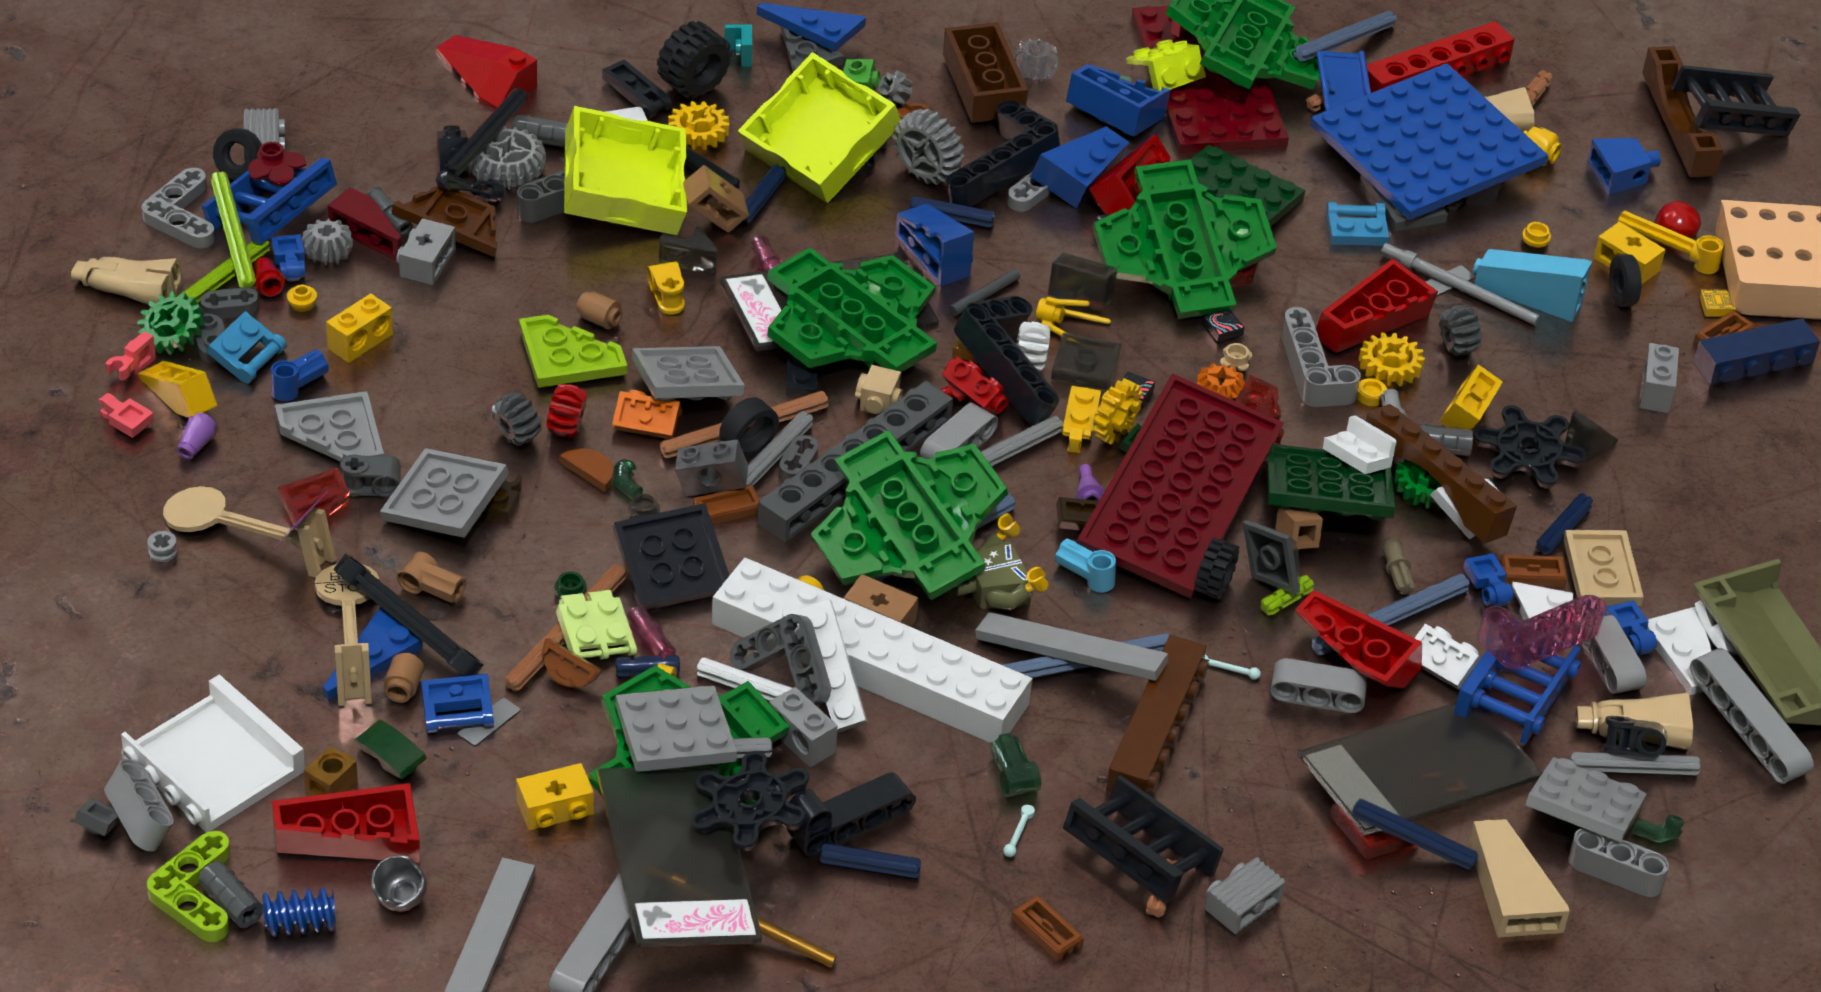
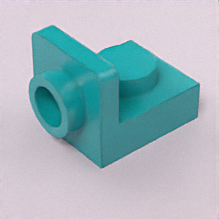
M726 24L724 26V39L729 42L730 49L735 50L736 56H741V67H752V24Z

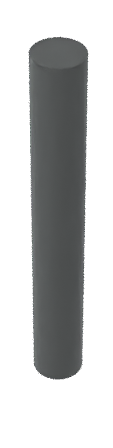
M1012 269L950 305L949 312L953 316L959 315L964 311L968 303L982 301L1020 279L1019 271Z

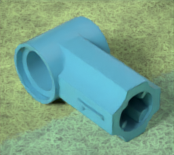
M1068 538L1060 544L1055 554L1056 563L1087 579V585L1092 591L1104 593L1113 589L1115 586L1116 558L1111 552L1106 550L1092 552Z

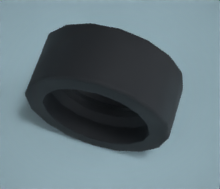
M757 397L746 398L737 403L727 413L720 426L719 438L721 441L738 439L745 458L753 457L760 453L775 437L779 427V417L763 400ZM755 421L751 429L743 435L747 427Z

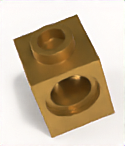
M329 746L304 769L305 793L313 796L351 791L358 784L357 761L348 753H342Z

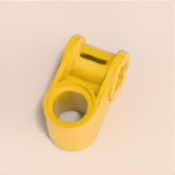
M678 262L647 266L649 287L654 294L659 310L668 315L681 313L685 308V300L682 295L684 280L681 276Z

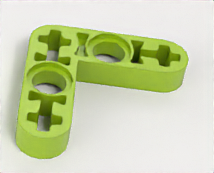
M220 831L206 832L155 871L146 883L148 898L154 905L207 942L220 941L226 937L229 932L228 916L224 909L193 887L199 883V875L207 865L215 861L223 863L227 861L230 856L228 836ZM189 863L198 866L195 871L189 873L180 870L181 866ZM188 901L197 904L190 911H183L178 908L180 904Z

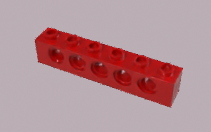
M1496 21L1366 64L1371 93L1446 63L1462 77L1505 63L1511 59L1515 39Z

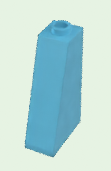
M1488 249L1483 259L1478 258L1476 260L1472 274L1476 275L1474 284L1502 298L1573 322L1582 306L1592 261Z

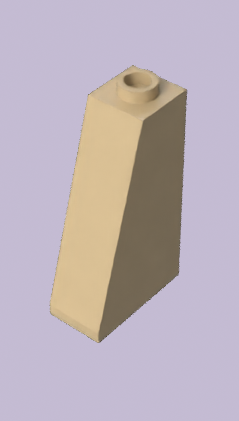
M1507 819L1474 821L1468 844L1470 849L1478 854L1475 867L1497 938L1564 933L1570 913L1569 907Z

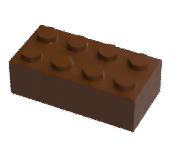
M998 22L945 28L943 56L972 123L998 120L996 107L1004 101H1017L1027 106L1028 88Z

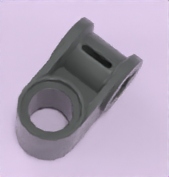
M353 454L345 456L340 463V468L343 472L340 489L348 496L390 497L401 481L400 462L397 458L390 455L361 456ZM354 463L356 464V470H353ZM353 481H356L355 488L353 487Z

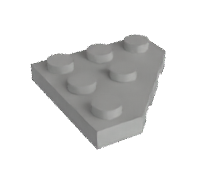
M367 391L275 405V414L280 434L340 462L345 456L353 454L361 456L384 455Z

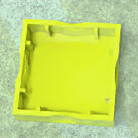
M812 52L786 79L781 89L772 98L763 103L737 132L746 151L771 167L776 164L780 167L784 166L786 177L828 204L895 132L894 127L897 126L901 119L894 103L869 87L854 82L842 70Z
M574 106L565 129L564 213L678 235L687 213V197L683 185L685 181L686 129L651 121L631 120L612 113Z

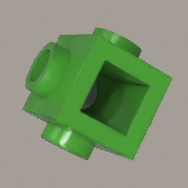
M846 59L844 71L842 72L854 82L865 85L875 91L879 86L881 74L880 71H876L874 59Z

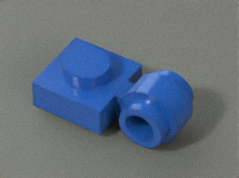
M301 234L271 237L275 265L279 264V271L284 275L287 282L300 281V278H305V251Z
M1494 554L1465 559L1463 569L1476 589L1483 588L1482 599L1486 606L1491 605L1492 608L1507 606L1508 602L1513 600L1512 587L1509 583H1505L1507 574Z
M1634 600L1605 608L1604 616L1613 615L1617 619L1625 635H1628L1627 638L1638 656L1649 654L1657 647V639L1654 632L1647 630L1649 621Z

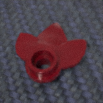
M266 142L260 146L257 159L249 163V176L253 180L268 177L271 183L285 186L294 179L293 169L306 166V160L300 153L285 151L278 142Z

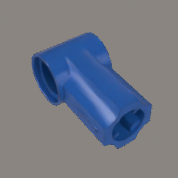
M315 349L294 361L280 360L275 362L271 367V395L279 401L295 399L299 394L300 387L329 371V364L325 360L323 353Z

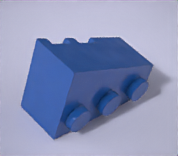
M1086 64L1072 72L1066 102L1074 105L1080 111L1097 117L1101 122L1120 129L1124 134L1136 136L1165 118L1171 89L1162 87L1161 91L1145 87L1146 82L1137 79L1136 84L1120 79L1121 74L1090 64Z
M1107 126L1040 154L1030 177L1041 185L1048 186L1051 192L1077 209L1091 194L1089 188L1120 162L1129 142Z
M927 203L897 213L895 236L940 287L970 277L971 263L973 262L974 231Z

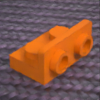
M638 390L620 391L612 428L614 430L665 439L674 438L678 418H681L682 415L680 401H677L675 398L671 401L654 399V397L647 396L644 392Z

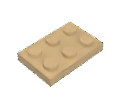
M1565 530L1563 541L1579 606H1612L1633 600L1637 606H1642L1644 596L1626 530Z

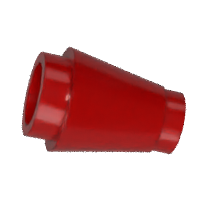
M265 257L259 258L254 264L256 289L265 296H276L283 290L285 284L284 275L270 259Z

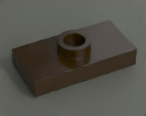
M1059 497L1056 503L1058 528L1082 531L1099 501Z

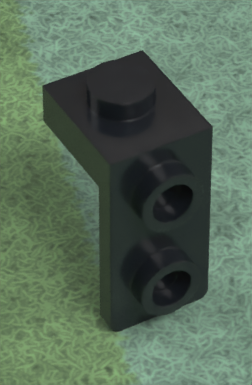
M457 125L443 126V131H437L440 171L447 170L445 165L468 141L466 131L461 130L460 126ZM469 165L464 171H469Z

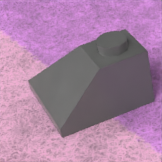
M1246 520L1242 522L1252 578L1293 594L1300 592L1301 569L1295 540L1289 535Z

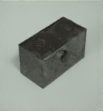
M1063 252L1052 263L1048 295L1058 299L1089 301L1087 309L1103 310L1113 300L1118 268Z

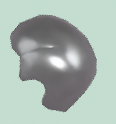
M389 856L380 861L372 872L371 887L378 901L391 911L404 912L410 910L420 903L427 892L426 877L422 869L408 856Z

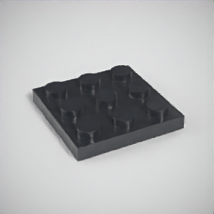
M706 503L622 520L613 524V531L639 612L714 596L730 576Z

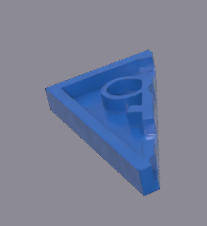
M767 3L757 5L756 15L832 51H837L863 29L866 24V17L860 15Z
M382 607L379 608L358 637V643H368L370 677L390 667L395 655L400 653L414 654L423 649V641ZM336 669L323 685L324 697L327 700L338 695Z

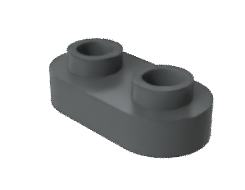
M207 313L202 316L205 325L199 326L202 334L201 336L194 335L199 356L203 361L219 363L206 350L225 331V327L219 316Z

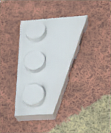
M1696 607L1648 619L1647 630L1653 631L1657 639V647L1655 649L1687 693L1689 692V695L1704 692L1694 680L1690 671V663L1693 659L1712 651L1706 630L1700 621Z

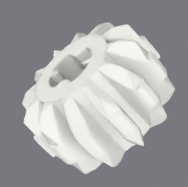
M1023 322L1019 327L1016 345L1040 373L1044 369L1047 360L1050 329L1048 325H1042L1039 322Z

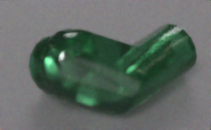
M622 459L614 466L613 484L629 498L637 500L641 497L643 488L632 480V476H634L632 471L636 470V465L633 461Z
M1669 815L1666 818L1665 824L1656 825L1638 818L1632 833L1656 843H1663L1679 838L1683 832L1681 828L1684 825V821L1676 815Z

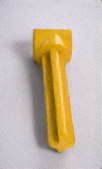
M1623 211L1618 222L1620 221L1645 237L1690 255L1689 260L1694 263V268L1698 272L1713 274L1719 270L1724 246L1720 238L1707 235L1693 240L1630 212Z

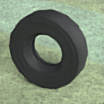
M234 128L223 132L213 146V159L217 169L220 172H225L228 179L236 180L248 171L249 163L257 159V153L262 143L256 134L247 129ZM235 143L241 144L246 149L247 160L243 165H237L231 159L230 150Z
M1630 254L1616 255L1610 264V290L1618 306H1633L1638 303L1641 296L1642 279L1640 267L1636 258Z

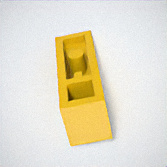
M162 361L138 373L139 379L178 415L189 418L196 413L208 414V410L218 406L204 371Z

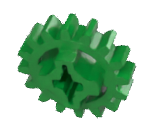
M171 291L169 298H164L160 294L158 296L159 302H148L151 307L149 311H141L144 319L137 322L141 328L138 331L139 335L143 331L153 335L155 350L158 354H161L166 349L168 354L171 355L174 348L177 347L182 352L184 351L185 343L191 345L195 343L192 339L194 335L201 336L202 332L199 326L205 325V321L202 318L204 312L193 296L188 298L185 292H182L177 297L174 291Z
M1404 459L1403 462H1398L1394 483L1397 484V492H1404L1403 499H1414L1413 505H1418L1421 502L1424 503L1426 508H1429L1431 503H1435L1438 508H1441L1430 494L1437 488L1442 487V485L1418 464Z

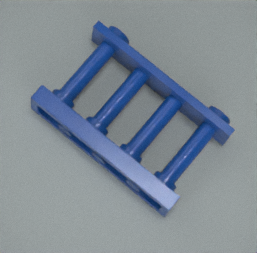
M320 158L308 169H293L295 179L285 186L271 183L268 177L253 180L249 176V170L230 184L240 223L247 225L253 243L260 245L337 185L330 159ZM265 191L276 193L269 199L260 197ZM214 196L202 205L205 219L213 224L215 231L223 224ZM247 205L256 207L250 214L240 212Z
M1510 617L1461 687L1454 713L1466 718L1473 707L1478 709L1480 706L1524 726L1520 742L1526 745L1532 734L1538 735L1545 722L1544 716L1569 678L1573 680L1576 678L1582 662L1577 660L1581 647L1575 645L1566 659L1523 641L1522 636L1518 635L1522 622ZM1519 652L1556 668L1558 671L1554 677L1511 659L1510 653L1515 654ZM1509 671L1546 687V689L1540 695L1498 677L1497 672ZM1485 689H1496L1534 707L1530 713H1526L1485 695Z

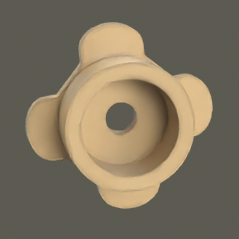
M1232 343L1223 349L1224 357L1220 359V365L1224 363L1228 368L1235 366L1236 370L1239 371L1249 369L1248 360L1252 359V353L1245 345Z

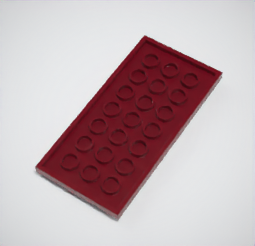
M1169 6L1132 8L1131 17L1142 48H1156V43L1164 40H1172L1173 43L1187 41V44L1199 45L1201 58H1203L1206 51L1193 34L1188 32L1181 37H1177L1171 33L1172 18L1165 14ZM1204 67L1206 77L1171 89L1165 115L1178 153L1200 152L1208 145L1218 147L1222 151L1288 146L1289 137L1267 79L1256 78L1250 89H1247L1243 86L1235 85L1230 79L1220 74L1212 73Z
M1172 373L1079 535L1077 544L1092 552L1098 550L1109 551L1115 556L1117 566L1191 599L1195 592V580L1198 577L1197 572L1200 570L1201 560L1203 561L1205 550L1207 551V547L1214 537L1223 540L1268 453L1281 432L1284 422Z

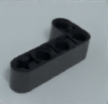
M894 772L886 773L825 802H822L813 790L803 789L797 792L789 802L804 809V823L799 829H787V832L807 856L813 857L820 854L824 843L840 845L905 815L915 805L916 796Z

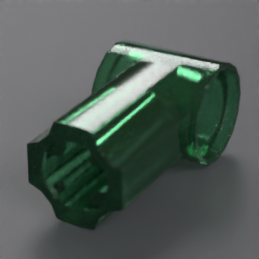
M1011 733L999 735L995 741L991 742L990 751L1000 770V783L1003 793L1007 798L1041 790V776L1038 766L1034 761L1029 762L1018 737L1012 736Z

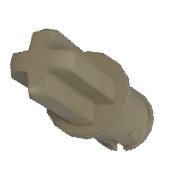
M1398 539L1387 540L1382 546V551L1387 560V573L1392 576L1399 593L1406 595L1407 592L1414 590V583L1409 571L1411 563L1404 555L1401 541Z

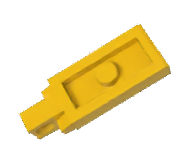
M1071 386L1062 427V435L1069 436L1067 452L1079 454L1082 439L1092 440L1093 428L1095 426L1093 420L1095 412L1099 407L1101 390Z

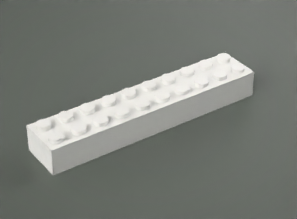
M745 557L713 596L712 624L743 638L786 615H800V608L830 599L835 609L858 687L999 747L1029 706L1032 686L1031 677ZM773 633L769 635L766 642L767 648L772 650L776 646V637ZM805 651L801 655L800 662L807 665L810 663V654L808 651Z

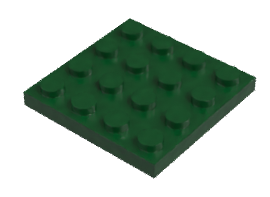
M1208 145L1191 158L1198 183L1208 187V193L1217 198H1224L1226 194L1261 199L1270 227L1304 199L1305 190L1296 186L1293 182L1285 181L1272 175L1269 171L1255 167L1244 159L1236 158L1223 152L1218 147Z
M1274 444L1266 458L1268 504L1274 505L1279 509H1290L1291 507L1305 508V510L1313 513L1332 511L1341 516L1367 515L1374 520L1394 518L1395 501L1391 467L1364 474L1326 450Z

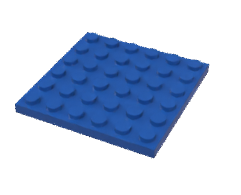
M1447 63L1311 117L1310 126L1408 220L1547 164L1548 160L1546 152Z

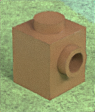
M1278 508L1275 530L1291 536L1295 540L1298 549L1319 548L1323 519L1317 513L1309 512L1305 508Z

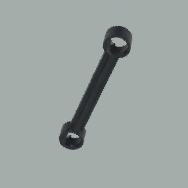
M345 553L333 570L365 593L442 656L461 675H477L484 666L483 662L454 642L373 576L371 571L356 559Z

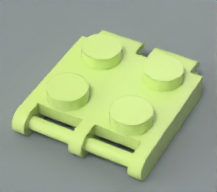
M611 590L588 592L587 601L583 593L560 596L561 599L556 609V615L568 650L582 658L600 657V659H608L609 655L627 653L628 656H633L637 654V647L620 597L614 598ZM623 644H624V646H625V647H618V648H610V649H608V646L623 645ZM597 648L594 651L580 652V650Z

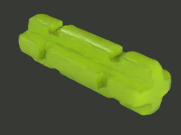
M1307 575L1300 576V592L1293 594L1283 589H1278L1261 600L1260 609L1267 616L1280 611L1279 609L1287 607L1302 598L1301 596L1312 592L1313 580Z

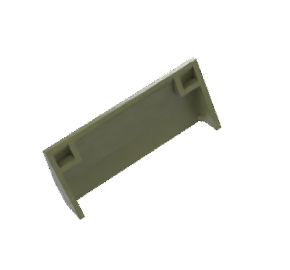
M1775 559L1693 583L1694 590L1786 723L1821 725V647L1778 587L1781 561Z

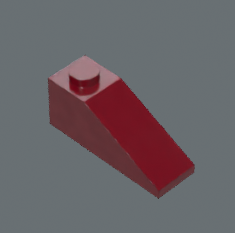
M349 187L328 204V218L332 222L341 220L342 225L349 226L353 240L396 261L397 252L402 246L401 236L373 198Z

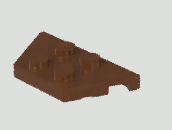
M438 186L431 188L430 191L413 195L412 201L402 204L400 201H397L393 204L391 212L393 215L417 225L423 218L454 226L456 242L492 257L496 255V222L494 221L495 206L460 191L439 190Z

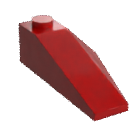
M454 35L436 47V52L446 64L461 75V81L474 90V96L493 109H496L514 88H520L528 93L537 87V59L518 48Z
M1157 134L1148 138L1089 188L1094 202L1101 207L1105 214L1111 215L1124 208L1127 210L1132 208L1137 196L1140 194L1134 176L1136 166L1170 162L1171 157Z

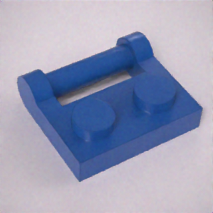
M488 673L421 681L427 734L437 733V729L479 724H484V727L494 726ZM482 708V711L435 715L437 712Z

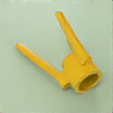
M1047 296V298L1040 299L1036 309L1037 321H1041L1042 325H1048L1050 331L1083 350L1087 349L1086 344L1055 326L1056 323L1060 324L1063 321L1064 315L1097 323H1111V320L1108 318L1068 310L1064 307L1089 306V301L1056 299Z

